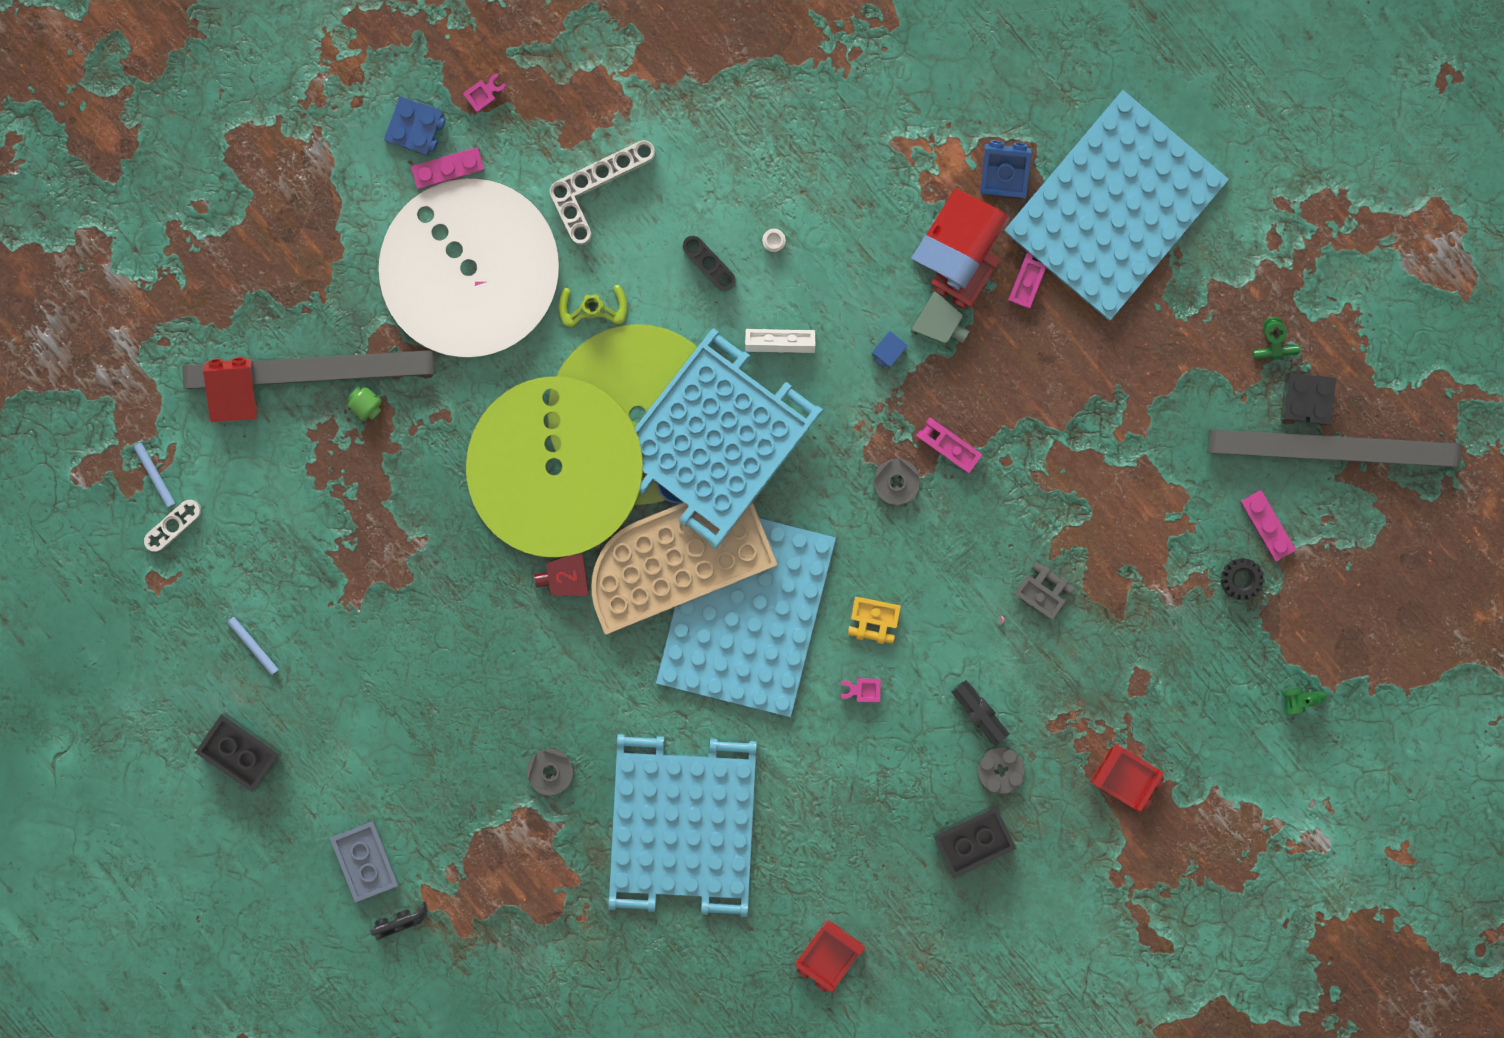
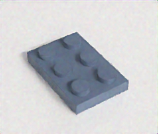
M374 820L330 837L355 903L399 886Z

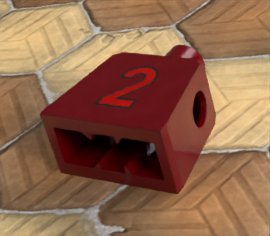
M583 552L546 563V573L534 574L536 588L549 586L550 594L553 596H589Z

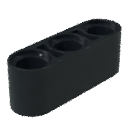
M687 237L683 242L685 255L720 291L726 292L733 289L736 282L733 272L699 237ZM690 241L699 243L700 248L696 253H690L686 247ZM713 258L716 262L715 267L712 270L705 269L702 266L704 259ZM726 274L732 278L729 286L723 287L719 284L718 280L721 275Z

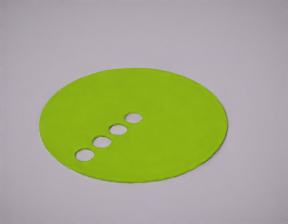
M639 324L614 327L582 343L566 359L556 377L574 378L596 386L611 396L629 417L630 410L635 406H641L645 409L646 413L697 349V346L683 336L661 327ZM551 389L548 406H554L559 401V394L555 389ZM549 412L548 427L549 429H555L560 424V417L555 412ZM631 420L633 426L636 427L638 423H634ZM551 435L554 449L558 451L561 447V440L558 436ZM644 472L642 475V480L647 476V474H645ZM654 480L645 494L639 492L635 504H652L666 499L660 494L657 482Z
M542 377L516 385L498 397L477 423L470 439L466 458V477L469 493L474 507L486 526L497 537L513 548L543 557H564L579 554L594 548L608 539L620 528L633 509L639 494L643 475L640 441L635 427L623 408L611 396L596 386L568 377ZM548 389H555L559 394V401L554 406H548L543 401V394ZM549 412H555L560 417V424L555 429H549L544 424V417ZM551 435H556L561 440V447L556 452H549L545 447V440ZM552 458H557L562 463V470L558 475H550L546 470V463Z

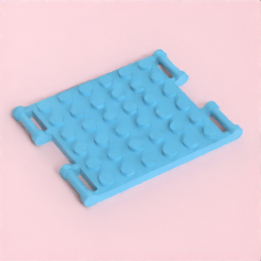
M713 328L637 424L635 430L642 450L643 472L647 474L641 481L639 492L645 494L655 480L689 506L679 519V522L684 526H689L710 542V546L716 550L810 427L822 415L824 409L818 405L814 406L792 389L793 386L787 382L776 395L765 389L740 370L748 362L751 355L745 351H740L719 335L720 332ZM712 343L717 344L737 360L734 364L730 363L710 348V345ZM787 396L810 413L809 416L804 418L782 400ZM695 512L720 529L717 535L692 518Z
M618 734L609 910L627 908L646 909L648 912H655L656 894L702 896L701 915L723 913L741 914L740 917H747L757 741L734 743L717 742V739H710L709 757L663 755V736H657V738L625 737V734ZM624 746L656 748V754L624 753ZM717 751L748 752L749 759L716 757ZM617 892L649 894V900L616 899ZM709 897L741 898V905L709 904Z

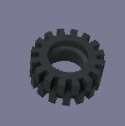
M1244 558L1232 560L1228 565H1225L1224 571L1221 573L1222 588L1228 593L1227 595L1234 599H1252L1263 589L1262 585L1265 583V579H1263L1264 572L1260 569L1259 564H1256L1253 560ZM1240 570H1245L1251 575V583L1246 588H1239L1234 583V576Z

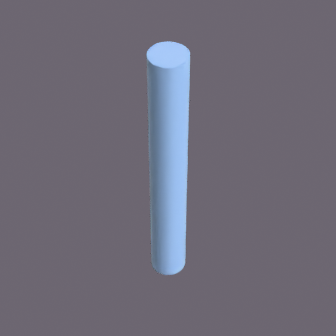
M143 444L135 445L134 449L167 508L174 505L175 502Z
M235 617L231 618L227 622L267 671L271 675L275 674L279 669Z

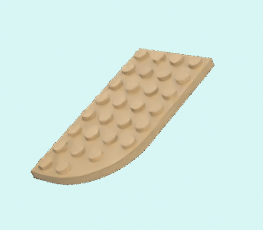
M753 502L716 550L710 546V542L689 526H684L679 522V519L689 507L685 503L632 523L615 534L605 545L596 561L591 586L593 604L605 635L777 566V561ZM695 512L692 518L717 535L720 529Z

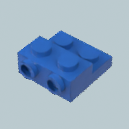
M400 96L384 140L429 156V153H433L437 146L438 140L435 139L437 131H442L446 121V118L443 117L444 113L441 110Z
M992 140L990 144H985L980 193L1026 198L1032 155L1031 148H1027L1025 143H1013V146H1004V142Z

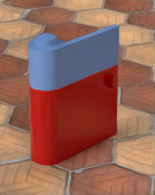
M955 188L911 259L948 279L947 284L954 289L959 290L960 287L965 289L1010 217L1001 210Z

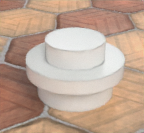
M778 229L766 231L762 239L764 247L770 252L780 251L786 241L785 235Z

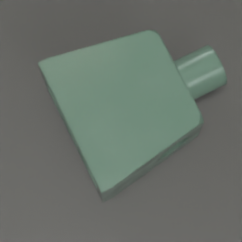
M935 291L910 330L942 344H946L950 337L963 343L970 332L958 325L963 315Z

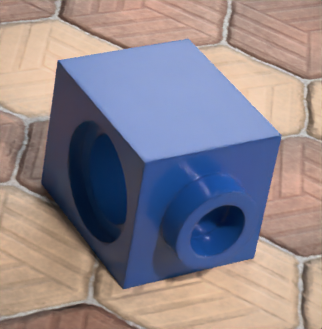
M889 331L872 352L875 356L873 361L882 368L885 365L890 368L908 345Z

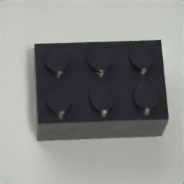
M223 713L219 716L195 753L249 791L254 792L282 754V751L228 714Z
M995 804L932 834L953 879L1017 849Z

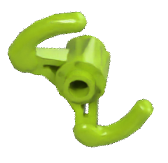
M620 285L613 287L619 303V310L617 312L605 306L603 300L594 294L584 296L580 307L570 315L567 312V303L571 290L564 288L559 298L558 306L559 316L563 325L574 327L581 319L607 318L616 325L623 323L627 315V299ZM590 303L597 304L595 311H590Z

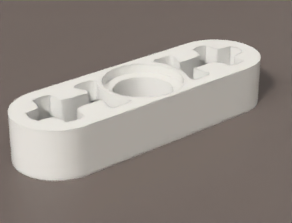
M194 500L182 502L146 534L144 538L146 548L150 551L164 549L200 517L202 511L200 504ZM186 505H194L196 507L193 510L195 515L189 514L183 518L187 521L184 524L183 520L176 513L179 512L180 515H183L187 511ZM170 519H175L179 523V529L176 532L172 533L167 529V522ZM159 528H162L163 532L170 536L168 539L166 536H163L159 540V547L157 545L151 546L150 544L152 542V535L158 537L162 533L159 531Z

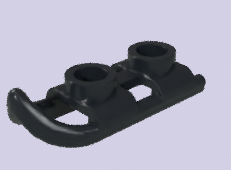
M423 901L419 910L412 915L409 910H404L397 913V918L389 922L387 918L377 920L374 926L375 929L370 930L372 936L375 935L376 940L420 924L427 915V904Z

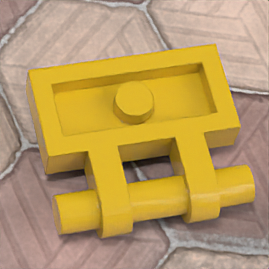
M855 596L851 619L860 622L858 628L849 626L848 635L855 636L858 640L865 638L875 640L878 644H884V642L893 644L895 635L887 634L886 630L887 627L897 628L901 605ZM866 624L880 625L879 632L867 630Z

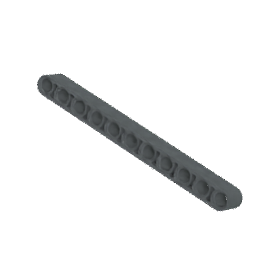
M434 351L252 361L251 367L253 385L436 374ZM205 364L182 366L183 389L205 388L203 374Z
M1209 430L1208 453L1460 467L1461 444Z

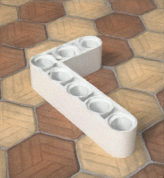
M639 141L552 184L550 195L574 243L585 245L592 237L591 230L575 198L650 163L655 157V150L649 141ZM643 146L651 149V154L646 158L638 155L639 148ZM622 156L630 159V164L626 168H621L617 165V160ZM601 166L609 169V174L605 178H599L596 175L597 169ZM580 176L588 179V184L584 188H578L575 184L576 179ZM563 186L567 189L565 197L557 198L554 193L557 187ZM569 207L577 209V215L573 219H568L564 215L565 210ZM578 228L587 230L585 239L578 240L575 238V231Z

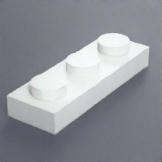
M746 329L745 352L815 353V330Z

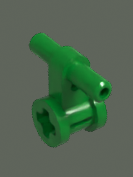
M1270 317L1265 320L1263 331L1270 341L1271 348L1254 350V359L1272 357L1273 360L1282 359V356L1300 354V347L1298 345L1281 346V342L1287 336V330L1281 319ZM1274 327H1278V329H1276V333H1272V331H1274Z
M1302 688L1281 691L1282 696L1285 697V714L1305 712V707L1318 706L1327 699L1325 692L1303 693Z

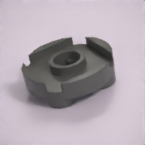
M893 459L881 464L875 473L873 482L877 495L884 502L894 505L911 501L918 493L920 485L917 469L910 462L902 459ZM893 476L896 478L901 476L903 478L901 480L903 484L901 488L898 486L893 488L891 486L893 483L891 478Z
M995 747L988 750L981 758L978 765V776L981 783L991 792L998 794L1009 793L1022 783L1024 764L1020 756L1013 750L1005 747ZM998 764H1002L1003 767L1008 769L1003 777L1000 774H995L994 770L998 769Z
M552 748L541 750L530 759L527 766V777L535 791L543 795H555L561 793L570 785L573 778L572 762L560 750ZM550 765L554 766V771L557 772L556 776L552 775L551 778H547L544 768H549Z

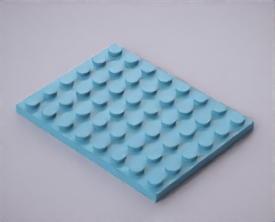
M1122 90L1003 232L1024 250L1033 255L1037 261L1046 266L1050 272L1110 321L1229 179L1128 93Z
M760 519L778 565L675 606L656 684L791 717L836 537Z

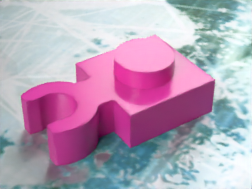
M498 74L492 75L488 84L485 85L480 80L463 93L477 113L496 100L492 95L494 92H502L507 87L505 83L499 87L494 85V81L499 78Z
M857 678V685H853L850 681H841V685H848L850 687L849 693L841 694L842 698H850L853 695H857V702H880L881 679Z

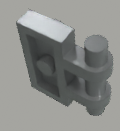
M1036 561L1031 569L1038 573L1037 577L1033 579L1026 575L1014 594L1053 620L1065 603V600L1058 595L1061 591L1070 595L1074 587L1067 583L1068 580L1063 576L1060 578L1051 572V568L1047 565L1042 566ZM1044 579L1055 585L1052 591L1041 584Z

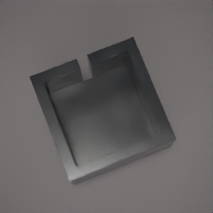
M1286 373L1280 420L1330 425L1336 378Z

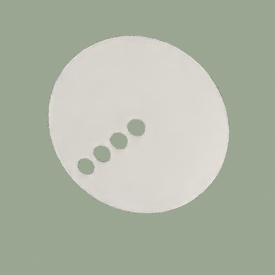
M457 179L443 182L414 197L403 207L391 223L385 235L379 258V280L382 295L398 325L423 346L433 351L456 357H479L494 354L526 337L547 312L556 291L559 273L556 243L550 227L539 210L515 190L483 179ZM424 206H428L434 211V218L429 223H422L417 217L419 209ZM437 224L445 225L449 231L447 238L442 241L435 240L432 236V229ZM459 242L462 245L463 252L460 257L450 258L447 255L446 247L449 243ZM471 259L476 262L477 271L474 275L465 276L462 274L460 266L464 260ZM475 281L486 282L475 286Z

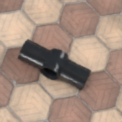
M967 680L951 691L966 710L967 716L977 728L983 731L984 735L994 746L1010 735L995 716L994 710L984 698L978 695L977 691Z

